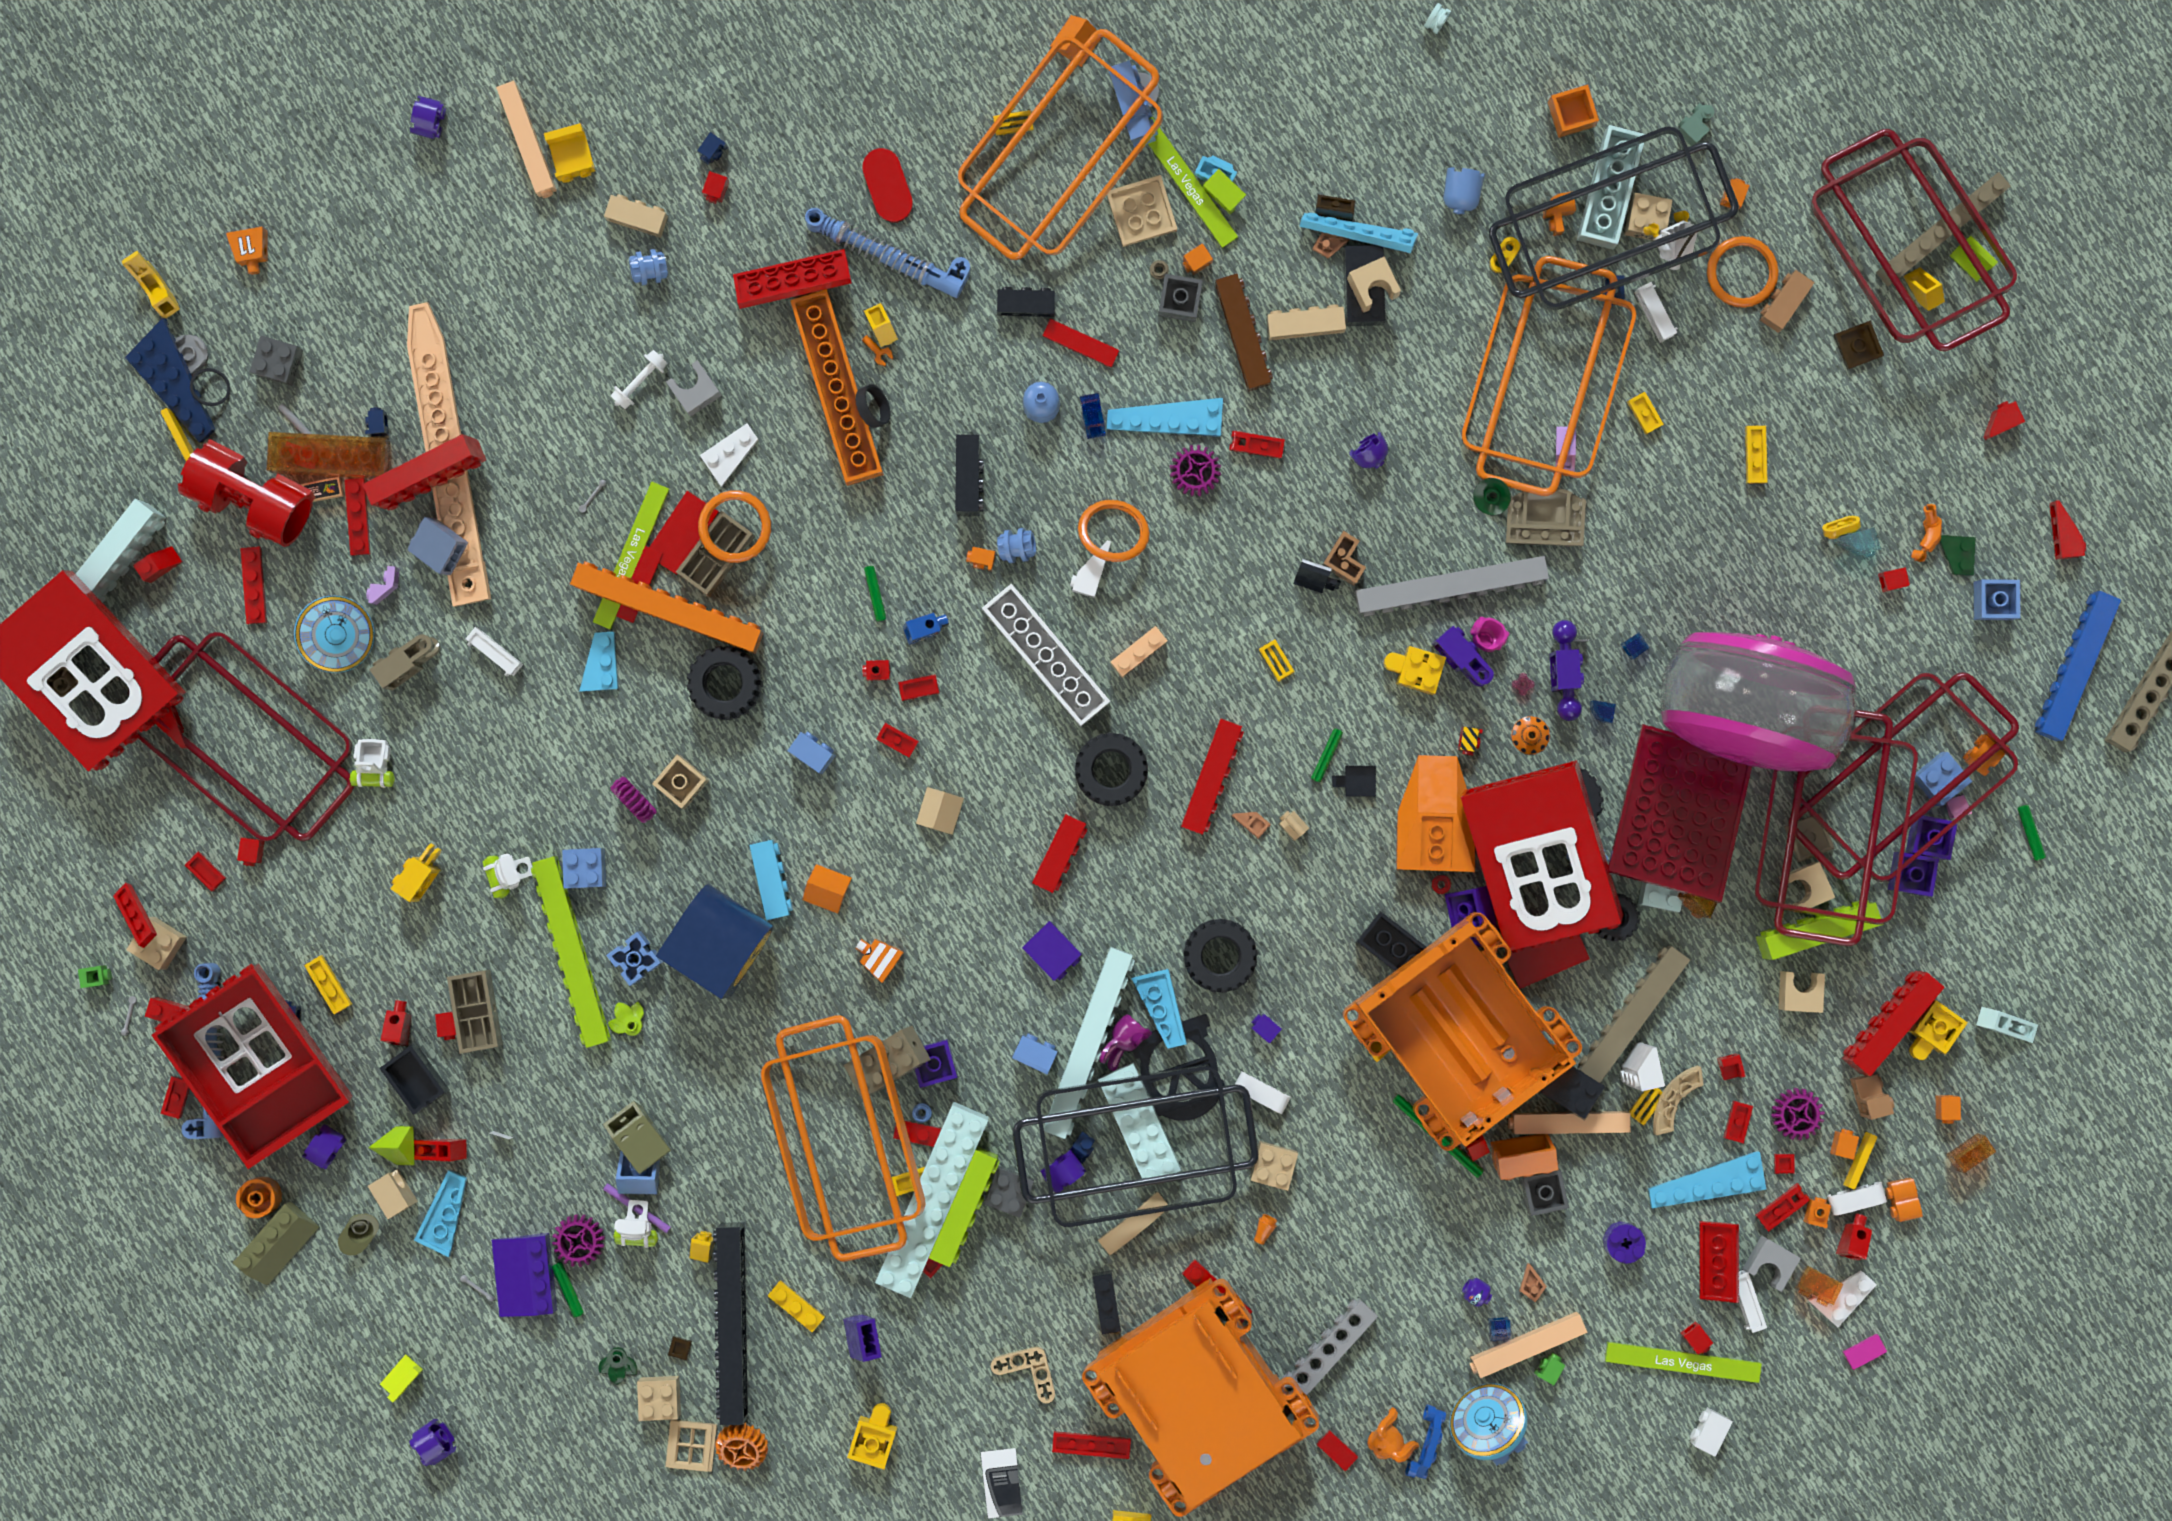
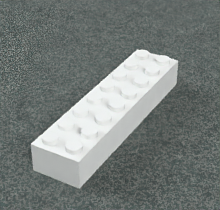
M1012 584L982 607L984 613L1080 727L1110 703L1106 695Z

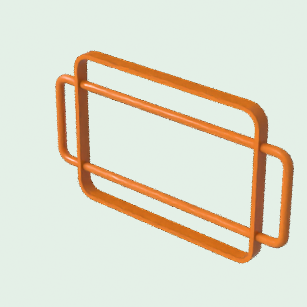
M1106 29L1095 31L1084 45L1073 37L1065 36L1060 38L961 165L958 171L959 183L970 193L959 210L962 221L1011 260L1023 258L1033 245L1048 255L1060 254L1163 122L1162 109L1155 101L1148 97L1159 82L1158 70ZM1100 37L1107 38L1151 74L1152 79L1143 91L1090 50ZM1067 43H1073L1080 47L1079 52L972 190L968 187L964 180L967 169L1058 50ZM1088 54L1139 96L1036 230L1029 236L979 196V193L1085 55ZM1146 100L1157 110L1158 114L1155 123L1061 244L1052 250L1042 247L1036 242ZM976 198L1027 239L1018 252L1015 253L1009 250L967 215V209Z
M1544 256L1537 261L1534 269L1541 284L1547 281L1539 279L1542 267L1547 263L1574 270L1588 265L1554 256ZM1599 269L1590 273L1608 278L1610 284L1618 281L1616 275L1606 269ZM1519 274L1512 276L1514 282L1523 281L1530 283L1529 288L1535 286L1531 276ZM1505 284L1462 429L1463 444L1467 449L1480 453L1476 472L1482 480L1497 478L1510 488L1540 496H1549L1556 492L1562 475L1582 478L1590 473L1636 320L1635 307L1626 300L1615 298L1616 289L1608 291L1607 295L1600 294L1591 298L1603 301L1604 305L1557 466L1554 467L1489 450L1535 294L1525 298L1482 447L1474 446L1466 439L1467 428L1508 293V287ZM1563 284L1551 288L1575 295L1589 292ZM1611 305L1623 306L1631 312L1632 319L1590 463L1581 472L1564 469ZM1487 455L1553 472L1552 483L1549 488L1544 489L1487 474L1484 471Z
M841 1015L781 1030L776 1037L779 1058L765 1063L761 1070V1080L803 1234L813 1241L828 1239L832 1255L841 1262L903 1248L907 1241V1233L903 1221H908L921 1215L926 1203L882 1041L873 1035L854 1038L850 1022ZM835 1023H840L843 1026L847 1041L787 1056L783 1043L786 1036ZM857 1042H871L878 1054L917 1200V1210L914 1214L901 1215L859 1058ZM848 1045L894 1218L834 1232L788 1060ZM778 1062H781L826 1234L814 1233L809 1226L770 1079V1068ZM896 1223L899 1234V1241L896 1243L842 1254L838 1249L835 1238L837 1236Z

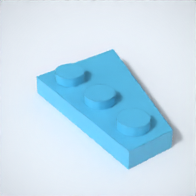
M615 632L594 633L579 692L618 689Z

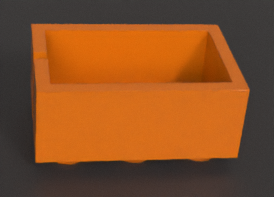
M1535 1134L1490 1142L1493 1164L1501 1180H1512L1522 1176L1531 1177L1539 1173L1549 1174L1558 1170L1556 1148L1548 1134Z

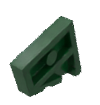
M1942 535L1940 544L1944 550L1945 558L1950 564L1949 567L1952 574L1973 576L1976 537Z

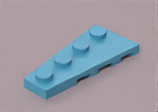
M1169 969L1131 978L1167 1048L1187 1045Z
M448 1170L414 1241L450 1257L467 1177Z

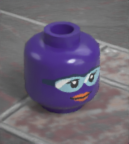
M1479 1278L1468 1279L1462 1289L1464 1299L1476 1307H1480L1483 1304L1487 1305L1492 1298L1490 1285Z

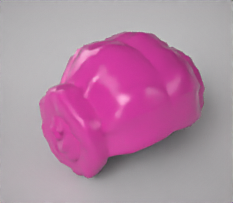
M1479 617L1470 630V634L1473 636V643L1484 652H1493L1496 649L1501 650L1510 635L1504 625L1493 618Z

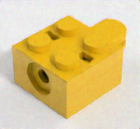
M1409 646L1406 649L1405 655L1394 652L1389 653L1384 658L1383 664L1387 670L1399 673L1397 685L1434 695L1446 657Z
M431 843L420 857L408 858L403 865L404 870L400 875L397 874L393 879L391 890L408 902H419L440 872V869L434 866L433 863L442 850L439 848L434 850L435 845Z
M1934 1000L1909 1030L1911 1034L1917 1037L1909 1048L1910 1055L1915 1059L1925 1060L1933 1049L1938 1053L1947 1054L1968 1022L1937 1000Z
M877 1404L873 1408L870 1418L860 1416L847 1456L848 1459L885 1469L897 1430L896 1426L888 1424L891 1409L887 1404Z

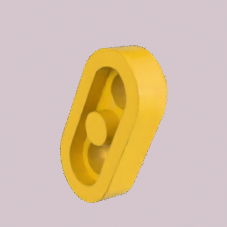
M1507 237L1500 244L1508 266L1520 250V243L1514 237ZM1511 245L1513 247V250L1508 251L1506 249V246ZM1494 253L1489 262L1490 268L1495 273H1502L1501 268L1496 265L1498 260Z
M1847 516L1826 523L1822 527L1823 535L1829 539H1836L1841 535L1854 533L1861 527V522L1858 516Z

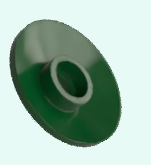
M1486 478L1476 485L1473 499L1481 512L1488 515H1498L1509 507L1511 492L1502 480ZM1491 492H1495L1497 497H1492Z

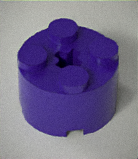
M418 96L419 102L415 101L410 122L414 123V128L410 127V133L430 139L440 138L442 132L440 120L445 119L446 108H444L442 101Z
M323 1124L320 1128L321 1131L314 1136L302 1157L319 1168L326 1170L336 1157L333 1153L337 1154L347 1139L341 1133Z
M1071 1150L1055 1158L1054 1162L1049 1165L1053 1192H1061L1064 1190L1063 1187L1071 1185L1086 1172V1169ZM1044 1167L1043 1169L1040 1170V1172L1042 1173L1043 1178H1044V1179L1046 1180V1182H1047L1046 1173H1045V1167Z
M1616 1222L1606 1230L1603 1236V1246L1613 1259L1627 1264L1637 1261L1644 1255L1646 1240L1643 1233L1634 1225L1627 1222ZM1623 1239H1626L1628 1241L1625 1243V1246L1621 1245V1243L1624 1242Z
M438 1419L431 1420L415 1431L412 1439L409 1441L412 1449L416 1450L424 1466L436 1465L456 1450V1446L453 1447L452 1444L455 1441L454 1436L443 1422L441 1424L436 1422Z

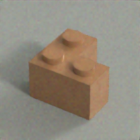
M1343 531L1322 565L1332 568L1331 572L1354 586L1366 567L1350 558L1360 541Z
M1873 1073L1871 1077L1863 1075L1850 1079L1861 1117L1873 1120L1894 1114V1101L1892 1097L1882 1092L1883 1082L1878 1074Z

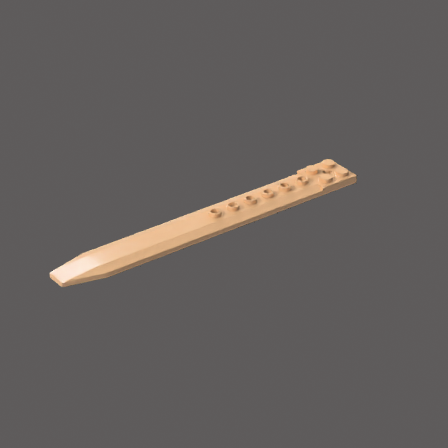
M425 302L409 306L407 349L424 446L427 452L461 435L444 336L429 303ZM468 470L464 471L465 474L460 477L448 479V483L432 487L437 519L468 542L452 574L447 575L452 605L454 607L491 599ZM468 579H470V581L473 582V585L470 589L469 587H465V583H468Z

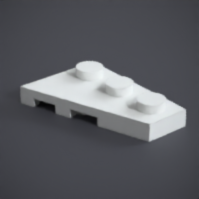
M745 424L700 455L721 487H723L741 461L757 443L758 438L749 425Z

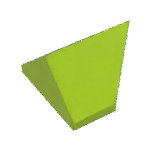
M396 1126L368 1148L396 1165H414L413 1126Z

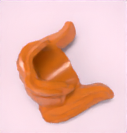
M1392 1407L1388 1411L1389 1414L1380 1422L1378 1428L1369 1435L1367 1443L1369 1449L1373 1450L1376 1458L1384 1460L1392 1458L1400 1463L1405 1462L1412 1455L1413 1451L1419 1448V1443L1409 1441L1404 1444L1403 1436L1393 1426L1398 1412Z

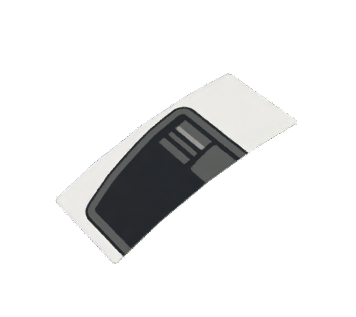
M1016 1449L981 1452L988 1518L1023 1515Z

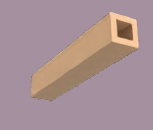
M515 81L500 85L496 88L535 193L538 197H551L553 192L557 190L518 85Z
M1627 1111L1590 1112L1585 1121L1571 1112L1511 1113V1118H1508V1128L1512 1129L1513 1134L1631 1133L1630 1113Z
M1574 1312L1470 1357L1472 1363L1469 1365L1473 1374H1478L1480 1378H1483L1588 1332L1580 1314Z

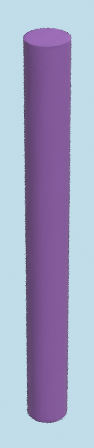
M607 1183L603 1190L628 1207L629 1200L631 1199L624 1194H618V1190ZM638 1204L632 1209L639 1215L643 1213V1207ZM648 1212V1221L667 1234L671 1227Z

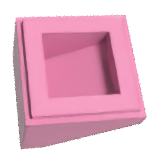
M1964 795L1951 798L1946 803L1950 819L1957 818L1969 807Z

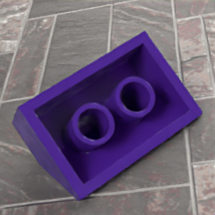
M1487 886L1445 894L1451 927H1454L1471 913L1478 912L1485 915L1498 931L1494 908ZM1480 916L1473 918V925L1475 927L1481 925L1482 919ZM1475 937L1471 938L1477 947H1482Z

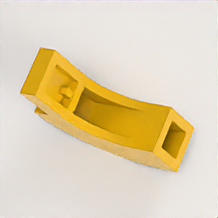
M138 250L122 260L123 266L138 281L149 297L152 307L162 318H168L180 310L175 297L162 277Z

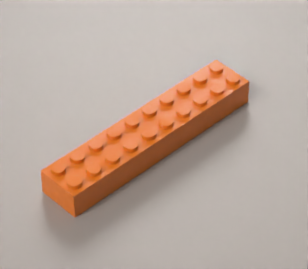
M827 289L790 300L845 483L849 486L884 475L870 427L861 418L856 406L858 388Z
M586 561L583 564L578 563L570 582V585L753 654L757 652L763 632L760 630L761 627L751 622H748L747 625L743 624L740 618L732 615L729 618L724 617L725 614L713 608L710 612L702 604L694 602L693 605L689 604L686 598L675 595V598L670 597V593L659 588H657V591H654L650 585L640 581L638 584H635L634 580L624 575H621L620 578L616 577V573L602 568V571L597 570V566Z

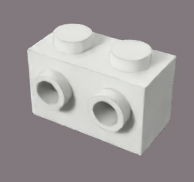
M1707 1407L1706 1411H1703L1699 1417L1700 1423L1697 1429L1694 1428L1690 1435V1442L1695 1447L1716 1457L1732 1421Z

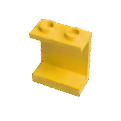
M581 123L544 133L556 169L555 177L558 181L567 183L572 181L574 177L580 176L584 178L591 176V172H595L587 138Z

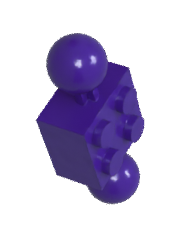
M1561 620L1552 629L1553 638L1560 644V650L1549 653L1552 692L1563 691V699L1557 705V713L1563 720L1573 721L1582 712L1581 703L1578 699L1574 698V690L1580 689L1581 685L1584 684V675L1580 672L1583 657L1582 654H1579V649L1571 650V642L1577 636L1576 626L1571 621Z

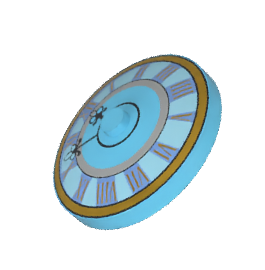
M325 596L310 602L300 612L294 626V641L301 657L312 667L325 672L340 673L355 668L366 659L373 646L374 628L368 613L355 601L342 596Z
M1483 1384L1467 1391L1455 1404L1450 1417V1431L1453 1440L1466 1455L1478 1460H1493L1510 1453L1522 1440L1527 1427V1413L1523 1402L1514 1391L1499 1384Z

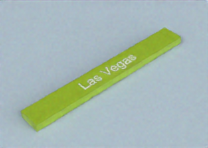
M1159 127L1157 130L1158 135L1155 136L1156 141L1148 143L1149 147L1223 249L1238 238L1237 234Z
M651 481L614 569L616 577L620 578L621 575L629 578L632 577L667 498L669 488ZM602 598L593 623L611 630L620 604Z
M1607 1342L1605 1362L1756 1383L1760 1381L1762 1365L1760 1362L1698 1355L1695 1353Z

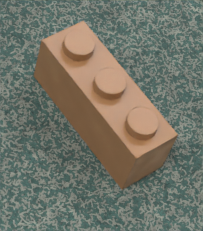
M1797 270L1791 274H1786L1781 281L1784 284L1782 288L1775 290L1771 296L1773 299L1771 304H1766L1760 312L1762 314L1760 321L1777 333L1783 330L1815 283Z

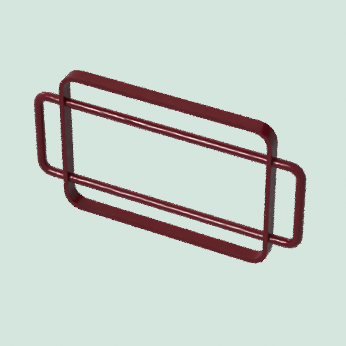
M1881 129L1827 157L1823 161L1821 171L1828 184L1815 191L1811 201L1812 211L1889 333L1896 341L1910 343L1926 335L1935 349L1949 351L2002 324L2009 318L2010 307L2003 295L2013 288L2017 280L2016 269L1930 140L1915 138L1903 144L1895 131ZM1884 136L1889 137L1896 146L1895 149L1836 180L1829 170V166L1832 163ZM1921 146L1929 151L2009 273L2011 282L2000 289L1997 288L1909 153V149ZM1901 154L1991 292V294L1931 325H1928L1840 187V185ZM1830 190L1834 191L1922 330L1911 335H1903L1898 332L1816 202L1818 197ZM1994 299L2002 309V314L1997 318L1949 343H1940L1933 332Z
M220 632L210 633L198 646L184 635L173 636L154 658L160 663L177 643H183L192 651L171 675L175 681H177L197 656L200 657L331 768L290 816L284 820L182 734L187 749L280 826L273 835L265 837L145 738L142 733L138 734L140 736L139 740L256 838L272 841L286 831L299 841L310 840L354 789V786L350 783V773L341 766L352 751L351 739L230 636ZM222 637L345 740L346 749L337 761L333 760L203 651L204 648L214 638ZM156 719L157 722L169 729L161 719ZM337 772L347 781L346 788L307 833L302 834L290 824L331 776Z
M1957 673L1945 683L1933 674H1919L1875 711L1876 713H1882L1917 682L1925 679L1930 680L1938 689L1893 727L1892 738L1943 694H1946L1995 743L1909 817L1908 828L2000 749L2011 759L2013 764L2012 770L1903 863L1901 872L2009 780L2017 770L2018 759L2006 744L2017 735L2019 723L1969 673ZM1960 680H1966L2010 723L2011 730L1999 739L1950 688ZM1866 719L1849 734L1857 735L1873 720ZM1841 740L1829 752L1836 753L1850 740ZM1873 744L1810 800L1806 802L1803 798L1801 799L1802 807H1800L1799 818L1808 812L1856 862L1846 872H1840L1797 828L1796 838L1837 879H1849L1859 870H1864L1866 855L1860 858L1812 807L1880 750L1883 745ZM1815 770L1806 771L1805 778H1807ZM1795 781L1794 787H1793V794H1794V792H1795L1796 781ZM1904 822L1876 845L1874 858L1902 834ZM1897 869L1888 876H1879L1872 871L1871 878L1878 882H1888L1896 877Z
M1816 705L1808 711L1805 727L1790 726L1784 729L1781 734L1803 733L1802 741L1808 743L1811 741V735L1883 745L1857 915L1785 904L1806 771L1797 772L1777 903L1763 899L1759 893L1778 770L1773 771L1755 885V896L1762 905L1776 908L1774 924L1776 930L1781 935L1842 946H1853L1862 938L1864 923L1883 925L1894 916L1918 753L1910 743L1892 740L1893 722L1885 714ZM1818 712L1882 721L1885 723L1884 739L1814 729V716ZM1892 746L1907 749L1913 756L1891 912L1883 919L1865 917L1890 748ZM1784 910L1856 921L1854 936L1847 939L1787 929L1782 924Z

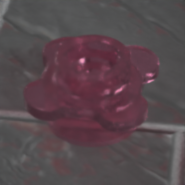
M1520 673L1519 678L1512 681L1511 685L1519 691L1520 695L1524 696L1530 688L1535 686V683L1527 677L1526 673Z

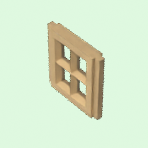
M670 1420L665 1467L712 1472L717 1424ZM681 1428L691 1429L690 1443L679 1442ZM695 1429L706 1430L704 1445L693 1444ZM679 1446L689 1447L688 1462L677 1461ZM693 1448L704 1449L702 1463L692 1462Z

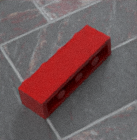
M1065 814L1035 875L1033 884L1051 893L1054 890H1059L1063 882L1060 880L1062 873L1067 874L1071 865L1068 861L1071 855L1075 857L1080 847L1076 844L1079 838H1084L1088 830L1085 828L1086 823Z

